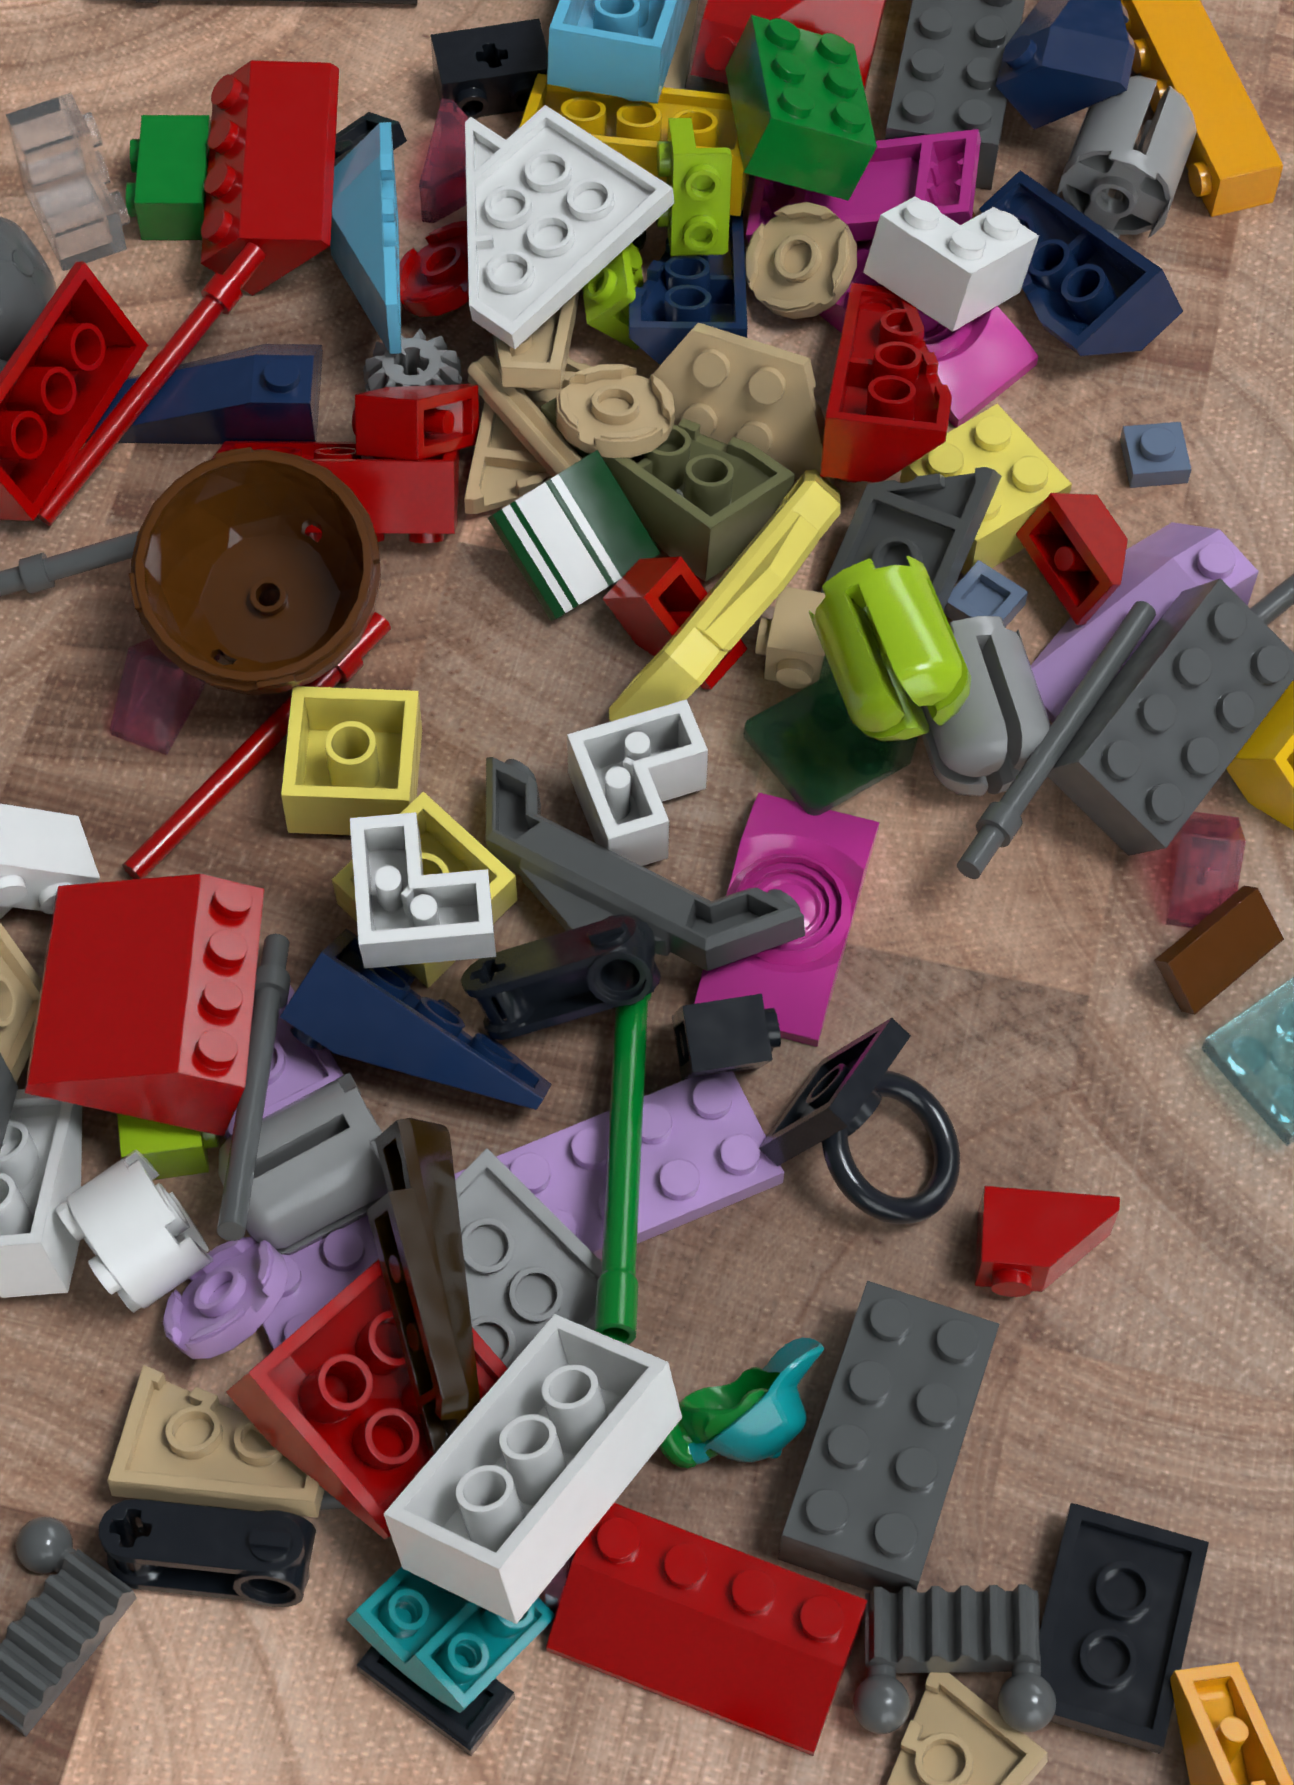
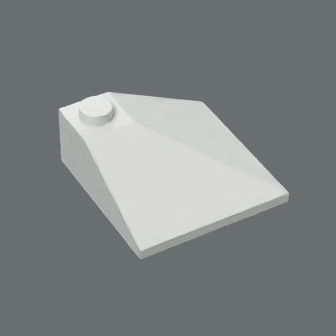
M25 1089L17 1090L0 1151V1297L2 1298L68 1293L80 1243L66 1228L57 1214L56 1207L65 1202L67 1196L81 1187L82 1106L24 1093Z

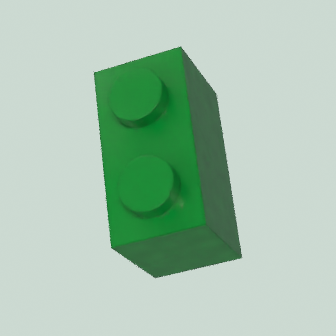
M141 115L140 139L130 140V166L132 173H137L136 182H127L126 185L128 217H137L141 240H202L201 227L204 221L206 196L204 184L208 170V137L211 130L209 115Z

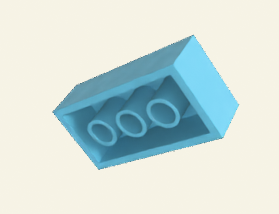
M559 0L549 27L547 84L566 87L578 92L588 91L622 97L629 101H645L658 104L691 0Z

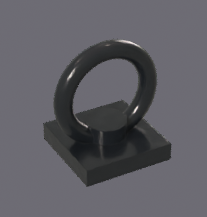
M890 1018L822 1059L759 1147L776 1166H779L822 1142L827 1167L841 1192L851 1203L867 1215L891 1224L917 1223L936 1214L952 1196L960 1171L959 1143L954 1126L944 1107L930 1091L917 1081L903 1074L888 1071L890 1065L911 1037L893 1018ZM882 1097L895 1099L910 1108L923 1123L932 1143L934 1167L931 1178L921 1192L911 1197H894L876 1189L861 1174L850 1152L848 1136L853 1134L868 1120L880 1104Z

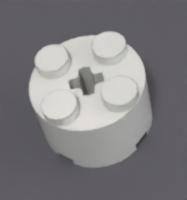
M136 1149L67 1196V1200L56 1207L57 1214L77 1241L84 1238L87 1245L96 1255L88 1263L98 1280L111 1295L117 1292L125 1305L133 1313L141 1307L143 1309L147 1308L213 1262V1258L207 1253L209 1248L181 1203L173 1192L168 1193L160 1183L154 1185L152 1180L158 1177L159 1174L150 1162Z

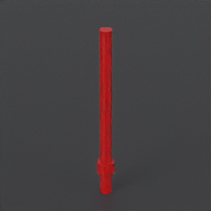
M248 242L224 273H215L201 290L203 299L79 451L38 513V519L49 526L53 524L221 313L228 315L243 297L241 288L266 259V254L257 245Z
M374 612L360 642L336 667L312 683L303 686L334 688L338 682L346 684L363 667L362 658L391 630L389 622L382 615ZM292 695L122 864L129 876L133 879H144L288 734Z

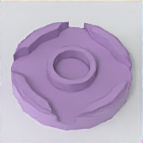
M243 1237L240 1240L228 1241L208 1252L213 1258V1262L189 1278L192 1282L185 1288L182 1295L176 1289L171 1293L163 1317V1326L166 1337L181 1352L192 1359L213 1358L234 1349L253 1335L269 1318L285 1292L289 1273L284 1258L269 1242L263 1240V1242L257 1243L252 1237Z

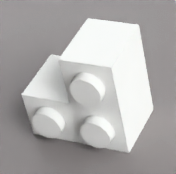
M915 196L880 215L863 273L953 332L1020 293L1039 235L1020 224L1014 215L1000 211L995 207L959 225L942 214L934 204L920 200Z
M687 699L567 734L568 774L595 843L640 866L668 858L669 819L662 802L706 789L708 749Z
M0 803V919L12 907L53 914L58 886L96 883L100 879L79 816Z
M416 812L350 818L358 941L364 968L496 957L488 869L423 875L421 839Z

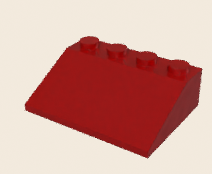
M205 874L58 886L55 895L24 1093L224 1136L246 1086L264 889Z

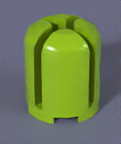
M906 556L910 566L891 565L875 568L872 559H866L843 569L822 585L826 597L816 608L815 615L809 610L810 618L852 722L866 735L880 741L907 740L928 733L929 726L921 706H927L932 719L942 726L960 711L970 694V672L927 570L922 562L910 556Z

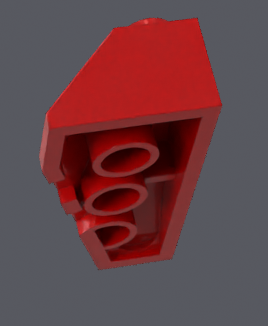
M851 283L825 417L820 473L822 477L838 478L852 483L862 481L882 482L946 442L952 395L948 385H942L938 375L939 363L935 353L929 352L924 340L925 328L917 308L884 286Z

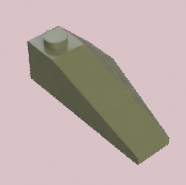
M556 398L541 406V412L559 431L555 413ZM682 418L678 425L674 424L668 439L652 452L632 458H602L653 541L669 556H682L692 572L706 582L731 566L767 523L793 485L795 474L751 443L732 437L728 444L700 434V424ZM571 444L582 458L590 454Z

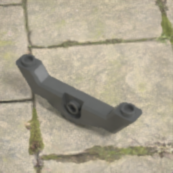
M494 757L486 758V843L488 851L510 871L521 876L522 882L566 931L601 921L613 915L625 914L635 916L646 922L652 929L656 941L655 954L668 956L671 952L706 971L805 936L804 915L800 912L797 902L785 892L778 889H771L765 892L757 887L747 888L710 901L542 817L538 785L532 771L515 759H507L504 763Z

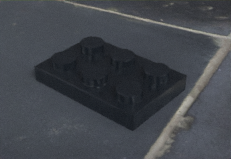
M1075 1503L1070 1504L1039 1627L1041 1677L1051 1685L1056 1697V1710L1050 1722L1158 1754L1161 1753L1165 1745L1174 1704L1170 1677L1174 1670H1181L1209 1542Z

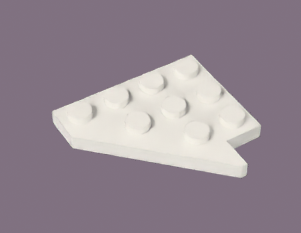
M546 105L506 140L470 117L465 121L469 307L472 320L513 349H516L674 204L673 188Z

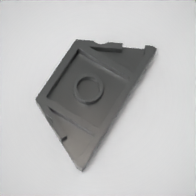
M980 467L975 468V473L944 477L938 473L917 476L907 483L889 480L867 484L826 581L843 569L866 559H872L875 568H881L891 565L910 566L906 557L910 556L924 564L944 611L1002 476L994 469Z

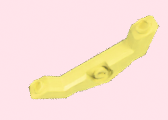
M816 469L805 470L782 500L781 506L656 656L632 679L609 707L610 721L686 700L694 693L723 657L784 590L815 548L820 538L841 514L840 491L825 477L820 476Z

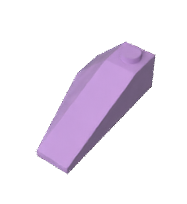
M1172 522L1128 548L1125 555L1121 585L1085 625H1076L1070 617L1031 664L1048 719L1052 723L1055 721L1135 602L1144 601L1149 603L1155 609L1156 616L1120 670L1182 591L1221 578L1248 606L1259 571L1220 529Z

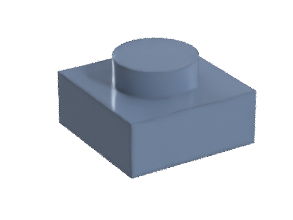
M1181 422L1123 426L1120 444L1130 488L1188 483L1192 469Z
M978 560L953 588L944 613L953 621L976 616L1002 617L1006 628L1025 606L1028 591Z

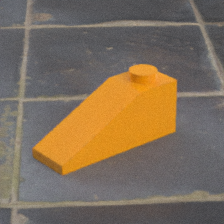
M1239 1662L1174 1670L1170 1677L1190 1785H1294Z

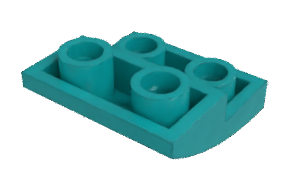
M400 1567L346 1620L404 1675L439 1701L461 1713L539 1635L556 1615L538 1597L519 1622L515 1624Z

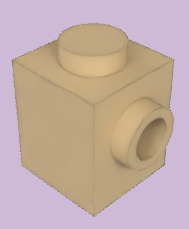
M785 587L777 596L773 618H761L755 654L766 655L764 679L777 681L789 688L801 689L812 687L824 689L829 663L809 615V610L815 615L816 608L826 597L824 593Z

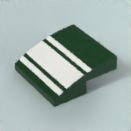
M598 450L488 517V520L551 621L559 618L620 580L639 559L654 558L660 554Z

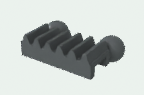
M47 1516L32 1519L22 1527L16 1540V1552L20 1562L28 1570L39 1574H48L55 1571L58 1574L49 1575L45 1580L42 1594L39 1597L31 1598L27 1602L25 1615L20 1620L10 1623L7 1627L6 1638L0 1643V1715L25 1737L137 1599L133 1589L79 1549L77 1551L73 1549V1539L68 1527L60 1520Z
M1019 1584L1013 1591H1004L998 1585H989L984 1591H975L968 1585H963L955 1592H947L940 1586H931L927 1592H917L912 1587L907 1586L902 1587L898 1593H890L882 1587H874L870 1593H865V1599L868 1600L865 1608V1664L867 1667V1678L858 1685L852 1701L854 1715L865 1729L877 1734H887L899 1729L905 1723L910 1712V1698L904 1685L896 1679V1673L1012 1672V1676L1005 1681L998 1694V1709L1003 1720L1010 1727L1021 1732L1038 1731L1051 1721L1056 1710V1697L1051 1685L1041 1677L1038 1590H1033L1026 1584Z

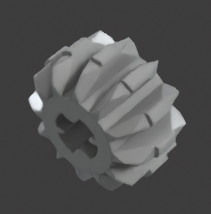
M419 328L413 338H404L401 335L402 353L390 354L383 342H376L373 357L366 359V365L363 369L364 381L367 383L365 385V392L385 387L463 384L462 376H460V359L457 357L456 351L447 349V344L442 336L426 341V336L421 328Z

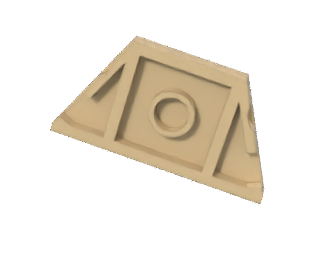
M697 323L652 374L662 380L673 394L675 425H678L682 418L700 424V434L728 444L732 437L751 443L795 474L794 479L796 480L800 478L805 470L816 469L821 473L825 422L822 409L814 397L816 382L810 358ZM825 477L831 484L835 482V478Z
M568 356L562 389L568 385L569 377L579 370L591 366L586 363H577ZM521 388L540 411L541 406L556 398L559 389L530 391ZM486 402L484 403L464 498L465 513L477 514L507 506L552 478Z

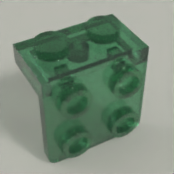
M826 655L824 656L819 681L749 718L745 723L743 731L746 741L803 810L814 816L825 813L908 766L911 763L918 740L917 736L907 740L880 741L869 737L852 722Z

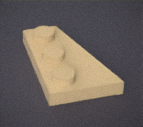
M143 1365L107 1479L112 1496L250 1511L279 1510L298 1516L318 1518L325 1490L317 1481L306 1475L271 1446L245 1414L220 1404L218 1396L198 1387H195L190 1392L167 1382L164 1373Z

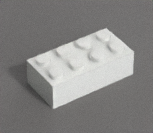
M554 1314L384 1512V1517L402 1568L517 1624L682 1419L669 1363Z

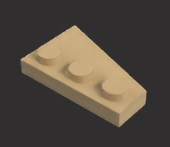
M949 1672L929 1673L925 1683L926 1690L913 1721L910 1720L900 1744L901 1751L887 1785H1029L1046 1765L1048 1757L1047 1752L1023 1732L1010 1727L996 1710Z

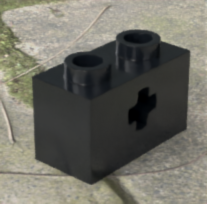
M540 19L430 35L433 74L444 123L465 120L470 117L477 119L479 117L525 111L537 74L547 75L548 51Z
M762 994L684 1005L671 1016L682 1081L688 1078L733 1071L734 1073L759 1069L773 1060V1048L781 1046L776 1010L774 1007L764 1009Z

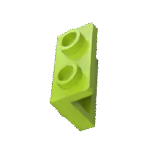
M668 118V141H658L657 171L658 177H667V184L673 188L674 204L656 220L657 227H667L671 256L724 255L728 252L732 173L731 150L727 147L696 148L692 118Z

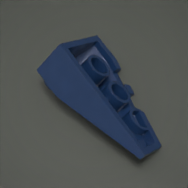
M1039 0L1006 44L996 82V87L1034 130L1127 91L1136 51L1134 40L1126 29L1125 23L1129 21L1127 9L1122 5L1121 0Z
M1021 170L979 208L982 213L992 207L1014 215L1020 224L1039 235L1022 289L1044 329L1078 355L1088 356L1142 351L1183 312L1162 268Z
M743 209L741 216L730 215L728 252L726 254L671 256L669 240L667 238L664 254L659 261L653 260L647 269L646 282L642 288L635 287V300L629 303V338L659 365L665 361L697 323L747 338Z
M261 344L181 364L118 443L223 444L225 441L317 442L323 358L322 345ZM141 374L126 379L85 443H87Z
M345 929L320 953L280 1015V1018L292 1025L290 1032L293 1036L315 1050L322 1051L326 1047L338 1055L531 1109H538L552 1085L497 1040L482 1033H477L474 1037L463 1030L465 1023L458 1016L460 1011L445 999L436 1001L418 995L410 988L416 976L402 965L364 968L358 936L348 929Z

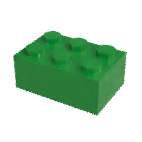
M751 15L725 69L744 173L849 201L877 148L854 44L835 34L826 33L821 35L797 28L784 19L775 18L769 20Z

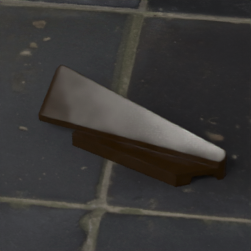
M405 1118L396 1120L375 1139L388 1193L366 1211L430 1458H432L480 1402L450 1133L447 1127L442 1124Z

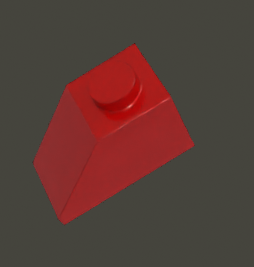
M478 385L385 387L355 394L352 429L356 435V455L419 461L476 445L479 431Z
M1050 493L1016 533V536L1076 625H1085L1121 585L1128 538L1097 494Z
M682 556L639 559L602 599L635 644L655 657L708 593ZM741 639L723 657L699 687L704 690H711L748 648Z
M984 1186L977 1218L975 1286L991 1287L994 1293L1007 1297H1021L1030 1294L1032 1291H1044L1111 1235L1120 1210V1197Z

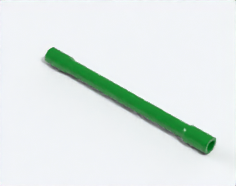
M649 993L644 999L632 1005L615 1008L601 1275L597 1281L594 1331L627 1345L636 1339L639 1284L636 1278L647 1018L648 1003L652 993Z

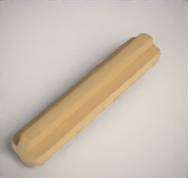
M484 355L478 361L472 362L467 369L469 373L468 382L478 385V394L551 477L583 459L521 388L502 387L498 363L493 357Z

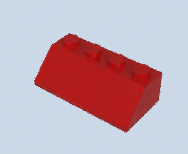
M251 60L231 75L223 76L216 83L212 91L211 130L208 137V170L204 184L206 196L204 221L201 227L202 250L200 264L215 273L223 274L248 242L254 243L266 254V259L241 288L252 296L330 247L339 68L332 63Z
M84 261L75 262L0 373V520H35L149 346Z
M225 441L216 452L221 453L251 447L253 450L268 449L298 455L327 468L353 491L368 512L378 542L384 541V533L408 534V540L414 543L444 541V534H455L458 523L460 449L419 461L356 455V442ZM310 525L306 527L304 535L310 536L316 542H319L322 537V531Z
M613 1503L577 1548L549 1635L546 1651L814 1756L862 1624L868 1600Z

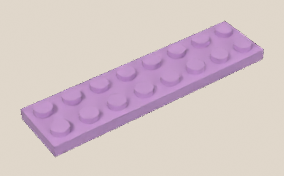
M733 1071L688 1078L644 1096L637 1244L783 1183L784 1171L781 1165L776 1166L759 1149L766 1136ZM610 1110L497 1156L599 1259H602ZM462 1170V1171H460V1172L455 1173V1180H456L465 1170ZM368 1215L342 1229L331 1232L326 1238L294 1254H281L289 1272L285 1292L273 1313L262 1324L272 1350L277 1348L378 1259Z

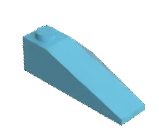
M391 122L379 123L334 167L330 249L332 258L390 354L402 353L399 217Z

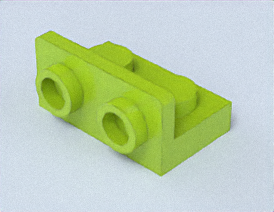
M631 243L582 288L587 324L626 346L637 350L640 347L629 338V303L635 300V287L642 288L644 282L641 268L642 258L639 248Z

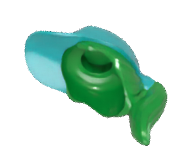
M802 1337L795 1339L780 1348L763 1369L751 1367L745 1370L731 1384L706 1387L689 1394L678 1402L682 1419L661 1443L659 1449L671 1463L682 1468L694 1467L718 1455L744 1463L756 1462L766 1458H778L782 1453V1449L806 1425L807 1415L797 1386L815 1360L822 1354L824 1346L811 1338Z

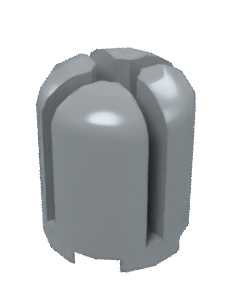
M1140 75L1130 77L1127 91L1088 107L1069 160L1061 176L1057 192L1059 195L1062 190L1065 202L1117 238H1119L1120 234L1137 235L1151 230L1149 237H1152L1164 226L1197 132L1193 113L1185 97L1169 86L1159 100L1153 119L1146 122L1138 136L1157 84V80ZM1110 188L1117 189L1114 198L1108 196Z
M976 616L950 622V625L971 675L970 694L960 711L942 726L932 719L927 706H921L929 726V732L923 734L922 738L933 773L946 788L958 795L982 796L987 790L990 794L1002 793L1007 791L1033 751L1043 741L1051 725L1019 630L1014 632L1006 629L1002 617Z
M350 1073L277 1110L262 1120L246 1230L257 1243L265 1240L280 1254H294L326 1238L331 1232L342 1229L367 1216L366 1210L388 1193L375 1139L382 1131L378 1127L369 1108L366 1107L361 1097V1092ZM232 1135L228 1137L219 1149L218 1174L223 1186Z

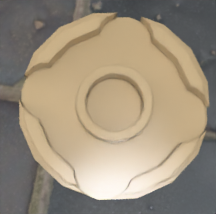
M809 202L786 205L774 212L776 217L772 218L766 225L761 223L752 234L745 252V277L755 297L774 314L791 319L813 317L835 305L850 287L857 268V244L849 226L827 207Z
M600 364L582 369L569 377L568 385L563 389L560 387L556 395L555 413L557 428L567 442L586 453L591 454L598 450L600 455L605 458H632L652 452L668 439L674 426L675 406L673 394L659 378L650 374V380L636 375L637 368L628 365Z

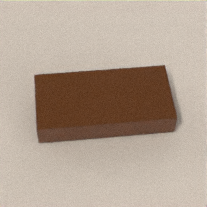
M1244 885L1154 961L1181 1012L1195 1015L1282 942L1284 938L1259 889Z

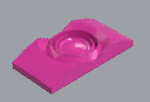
M973 129L876 141L877 148L849 201L755 176L746 231L748 243L752 234L761 223L766 225L772 218L776 217L774 212L786 205L804 202L825 206L849 226L855 241L865 242L873 240L880 215L915 196L920 200L934 204L942 214L962 225L971 220L973 214L981 143L979 130Z
M873 240L865 242L855 241L857 244V268L851 283L883 286L863 273ZM851 284L835 305L819 314L841 333ZM998 306L953 332L917 309L925 328L924 340L929 352L935 353L939 363L938 375L942 385H948L952 395L949 422L956 428L967 422L1038 363L1039 356Z
M758 792L740 841L726 896L747 888L756 887L765 892L771 889L785 892L797 902L800 912L804 915L805 936L710 971L703 969L694 1004L762 994L764 1009L774 1007L776 1010L781 1038L818 1047L880 822Z

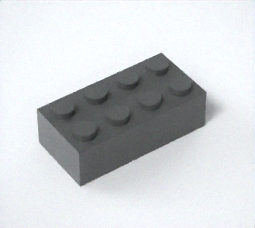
M913 0L890 107L885 140L978 129L981 143L975 188L991 190L1008 99L996 87V82L1005 46L1022 24L1026 0Z
M1221 578L1182 591L1109 684L1047 777L1128 856L1167 848L1294 680V652Z
M867 1281L782 1533L778 1560L869 1591L874 1587H882L890 1593H898L902 1587L907 1586L917 1591L1000 1325L999 1323Z

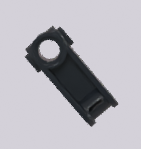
M620 914L496 952V957L480 958L463 973L461 983L465 993L477 999L485 1014L483 1024L487 1034L493 1039L505 1040L619 1006L632 1005L644 999L649 993L654 992L659 984L661 975L654 961L656 941L652 929L646 922L635 916Z
M131 1499L113 1505L104 1513L99 1523V1539L104 1551L107 1553L108 1568L112 1575L132 1589L250 1601L269 1607H289L297 1605L302 1601L310 1578L309 1565L316 1529L311 1522L293 1513L279 1510L257 1512ZM136 1517L141 1519L143 1527H138ZM128 1563H133L135 1571L129 1569Z

